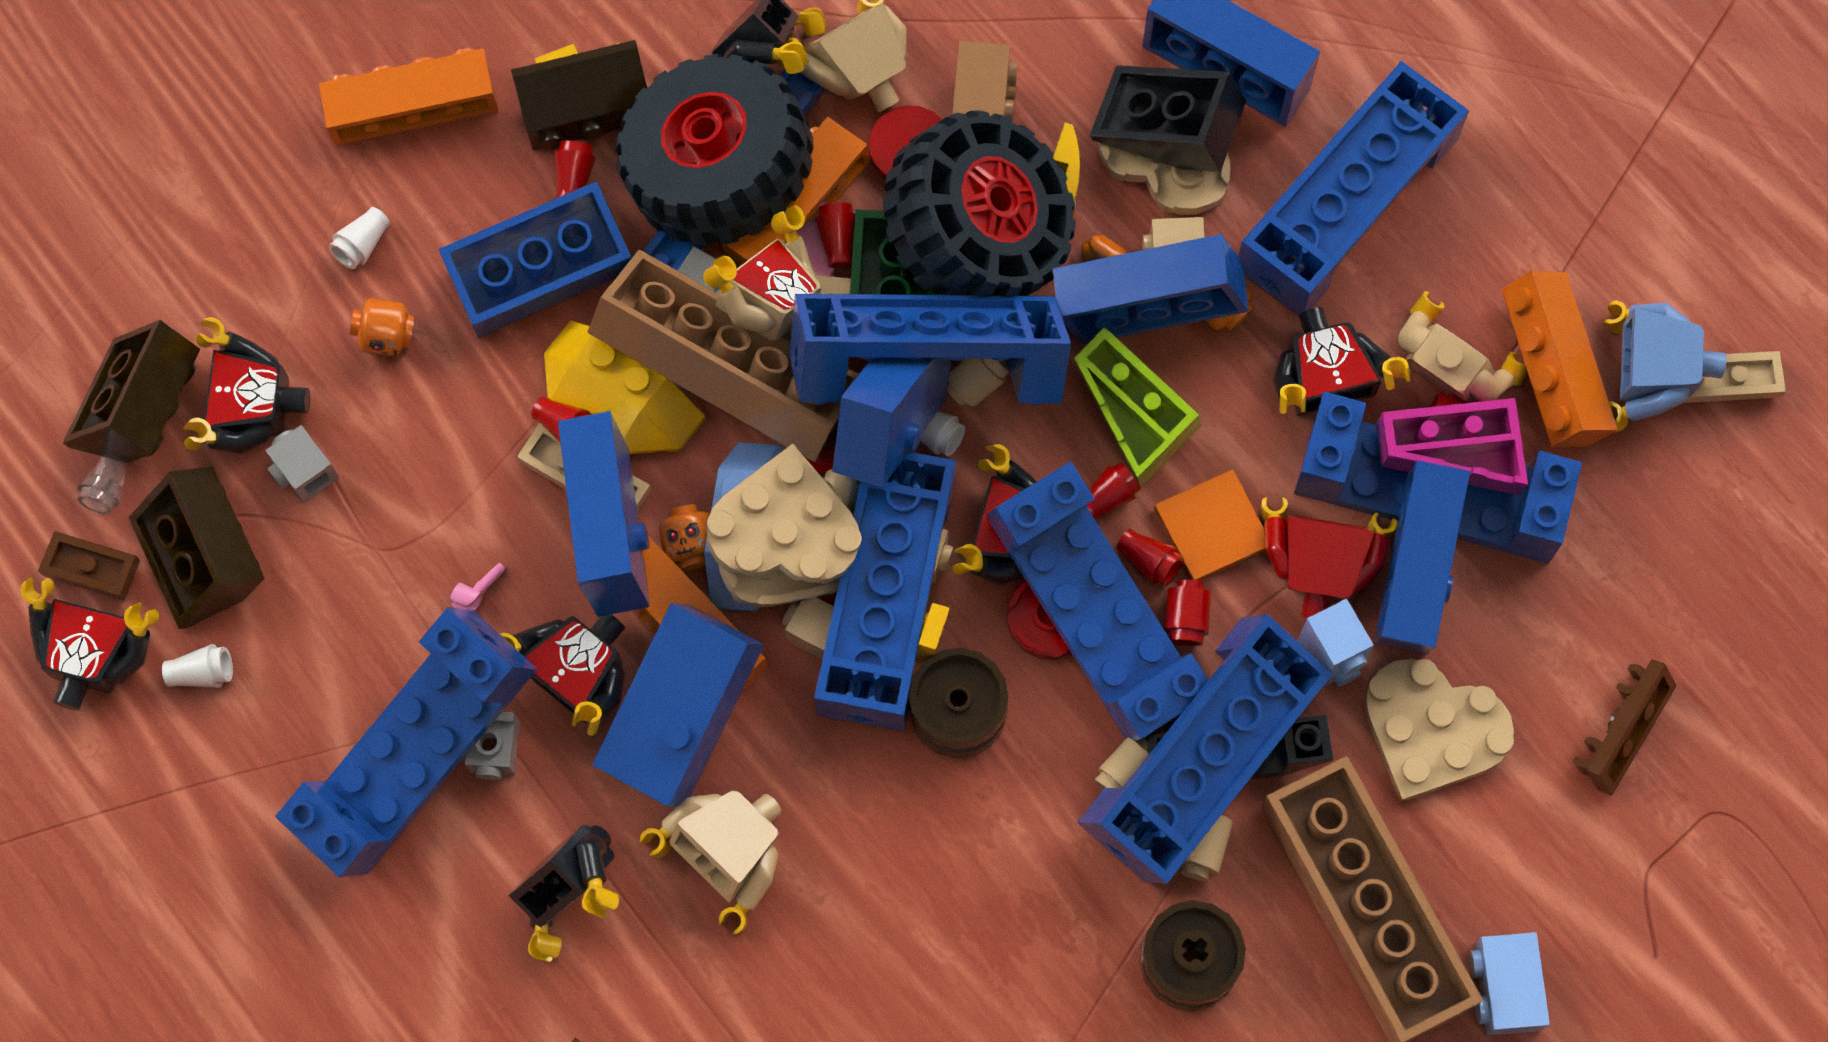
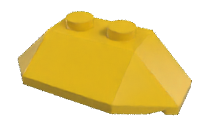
M570 320L544 352L548 398L588 410L591 414L611 411L629 448L630 454L660 451L680 452L705 421V415L671 380L588 334V325Z

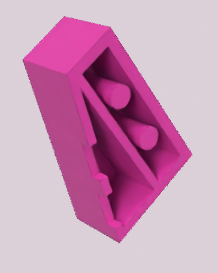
M1515 398L1382 412L1375 424L1381 467L1409 472L1416 460L1468 470L1470 471L1468 485L1519 495L1528 485Z

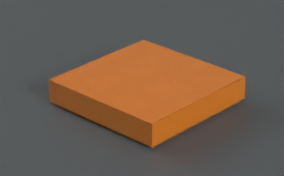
M1233 469L1156 503L1154 506V510L1172 545L1177 547V553L1184 557L1183 567L1190 580L1202 581L1266 551L1264 527Z

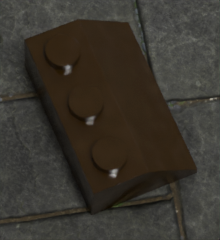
M636 40L511 69L533 150H554L559 148L561 141L596 140L608 132L622 129L620 125L627 109L631 110L635 104L634 99L643 88L647 89Z
M161 320L114 338L63 444L71 449L125 463L153 455L163 441L161 432L167 420L175 414L179 407L180 401L177 398L183 385L195 373L196 366L194 362L200 348Z
M213 467L170 471L128 517L179 629L188 628L244 601L265 579L260 565L244 535L243 528L238 522L226 496L225 489L221 485Z

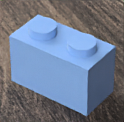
M1347 599L1307 618L1298 638V642L1333 673L1323 688L1336 682L1338 687H1341L1361 675L1359 669L1368 663L1366 659L1374 646Z
M1537 932L1481 937L1474 944V950L1469 951V968L1472 978H1478L1480 994L1483 1002L1475 1008L1478 1023L1485 1024L1486 1036L1536 1032L1548 1027L1550 1022Z

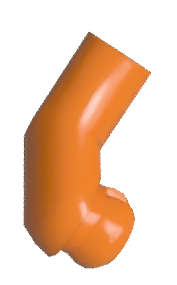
M1092 235L1090 240L1085 241L1081 246V252L1086 261L1127 253L1124 248L1104 235Z

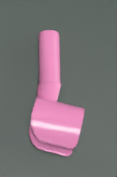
M498 563L473 588L461 582L458 583L450 596V599L453 601L452 607L476 611L487 588L506 571V568L501 563Z

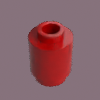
M1178 580L1175 587L1167 589L1164 631L1168 633V637L1173 645L1202 646L1204 636L1209 634L1211 591L1203 589V582Z

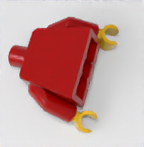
M1267 497L1262 499L1261 517L1265 522L1266 553L1276 576L1286 581L1288 589L1305 592L1301 611L1302 617L1309 618L1329 608L1331 596L1351 599L1353 592L1364 590L1383 569L1389 547V539L1398 523L1395 518L1391 520L1388 529H1383L1376 522L1379 513H1374L1367 527L1287 514L1288 501L1285 497H1282L1281 509L1272 511L1267 507Z

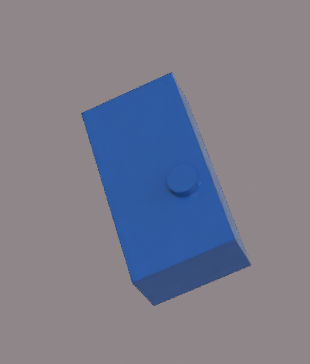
M1153 0L1147 9L1143 48L1180 69L1230 72L1246 100L1245 105L1284 127L1287 126L1311 89L1320 51L1229 0Z
M597 181L438 249L477 338L615 279L632 259Z
M1223 234L1053 268L1056 302L1064 325L1082 344H1088L1104 327L1116 338L1249 312L1243 263Z
M878 357L877 359L870 360L841 397L832 472L883 488L910 450L915 451L917 449L923 431L945 403L951 360L948 358L907 360L902 357Z
M611 411L558 421L578 584L597 617L650 607L643 550L649 549V539L645 524H639L629 448Z
M1416 460L1408 472L1374 644L1427 655L1436 648L1444 602L1448 603L1452 589L1453 577L1450 576L1470 471Z
M670 603L592 765L667 807L680 805L686 798L691 797L764 644L688 604Z

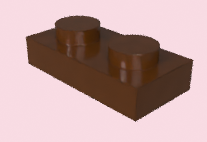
M54 531L38 572L42 576L125 600L140 559L130 553Z

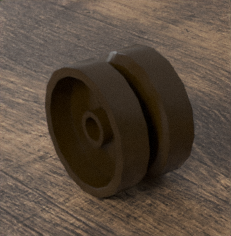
M965 648L942 650L923 662L913 676L909 691V706L912 727L924 745L937 754L957 759L976 756L994 744L1003 732L1009 699L1006 679L996 663L980 652ZM956 700L959 704L962 700H965L966 704L961 707L954 706L951 703V701Z
M1190 900L1171 905L1156 916L1142 943L1140 966L1144 982L1157 999L1172 1008L1196 1011L1214 1006L1228 995L1243 970L1246 948L1241 929L1227 912L1212 903ZM1186 951H1194L1198 954L1199 960L1195 958L1189 963L1185 960L1184 955Z

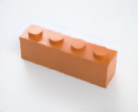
M470 48L461 49L453 55L435 59L422 57L414 60L411 64L397 67L380 66L368 73L354 76L342 74L332 77L329 81L318 83L326 127L335 146L499 111L490 66L484 48L478 50Z
M829 117L819 127L814 126L810 129L814 143V149L810 155L813 160L812 168L808 178L802 181L804 188L795 202L791 201L786 207L798 206L801 208L805 221H815V218L819 216L818 207L822 202L836 203L870 163L867 143ZM770 222L764 226V230L754 236L748 234L738 238V242L722 244L725 256L730 257L736 266L740 267L778 238L783 242L785 236L777 234L772 229Z
M1531 270L1502 288L1501 290L1551 447H1588L1618 431L1567 272Z
M648 536L649 549L643 550L650 607L639 609L641 614L637 618L642 625L655 636L670 603L688 604L738 630ZM761 653L742 692L768 670L766 659Z

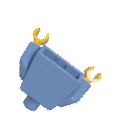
M1612 301L1607 308L1611 315L1621 316L1614 320L1606 319L1604 322L1607 328L1615 334L1623 333L1620 400L1627 402L1623 407H1620L1615 402H1609L1612 413L1618 412V416L1615 419L1618 428L1616 432L1622 431L1627 426L1628 419L1633 422L1660 415L1685 403L1701 386L1702 376L1720 379L1723 377L1726 369V354L1724 352L1703 350V328L1698 324L1691 323L1690 319L1668 303L1635 304L1630 309H1627L1625 304L1620 301Z

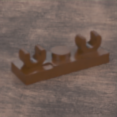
M1651 659L1646 669L1637 664H1630L1627 668L1631 676L1639 680L1636 685L1628 687L1618 683L1616 688L1625 701L1621 708L1616 709L1612 713L1605 739L1601 742L1597 738L1586 737L1584 741L1587 748L1591 752L1596 753L1595 756L1590 760H1583L1579 757L1573 759L1579 772L1590 776L1599 791L1611 796L1677 686L1666 664Z

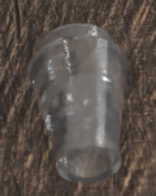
M101 456L78 486V491L80 492L78 497L79 503L97 513H111L113 507H117L120 504L128 463Z

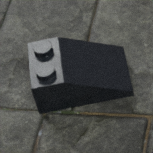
M1116 65L1090 137L1093 141L1180 169L1221 172L1246 100L1230 72Z

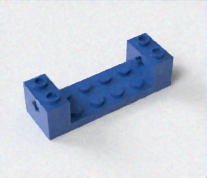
M1401 60L1242 240L1238 257L1243 263L1244 275L1299 316L1302 312L1311 309L1329 289L1336 267L1427 164L1433 169L1456 143L1469 110Z
M795 294L789 355L799 402H810L818 405L829 402H841V397L845 393L849 357H859L865 360H873L878 357H902L907 360H919L921 358H948L950 360L991 358L997 361L1005 360L1018 403L1043 405L1046 403H1062L1071 341L1055 296L979 297L971 295Z
M1324 391L1314 417L1294 493L1370 515L1379 513L1378 517L1388 520L1395 518L1398 522L1408 472L1381 467L1376 425L1362 421L1366 407L1365 402ZM1539 450L1529 467L1526 466L1528 485L1519 495L1468 485L1457 539L1549 564L1563 544L1582 462Z
M908 452L883 488L863 481L860 482L853 517L858 524L862 540L853 565L839 580L814 697L818 716L905 732L910 708L909 691L913 680L918 644L921 638L944 523L948 522L956 483V460Z
M1070 461L995 507L986 515V518L1125 739L1129 737L1134 741L1141 740L1183 713L1208 682V678L1192 653L1184 656L1179 655L1086 505L1095 500V498Z
M447 607L419 641L431 653L329 778L326 781L303 782L276 814L275 817L338 877L367 875L537 671V668L474 610Z
M1268 614L1243 617L1239 620L1215 650L1224 659V662L1126 784L1122 788H1104L1077 822L1144 882L1167 884L1333 674Z

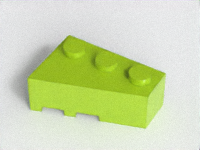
M1104 327L1074 359L1081 377L1134 477L1142 487L1201 427L1200 417L1195 410Z

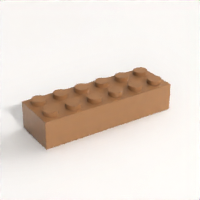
M639 249L600 297L587 333L787 447L794 444L804 457L816 462L838 428L841 402H829L822 405L799 402L789 355L791 335L786 333L778 340H769L758 332L736 327L728 314L716 306L717 293ZM847 368L845 392L859 375Z
M1348 756L1266 796L1262 809L1389 1042H1411L1473 1010L1483 1002L1481 995Z

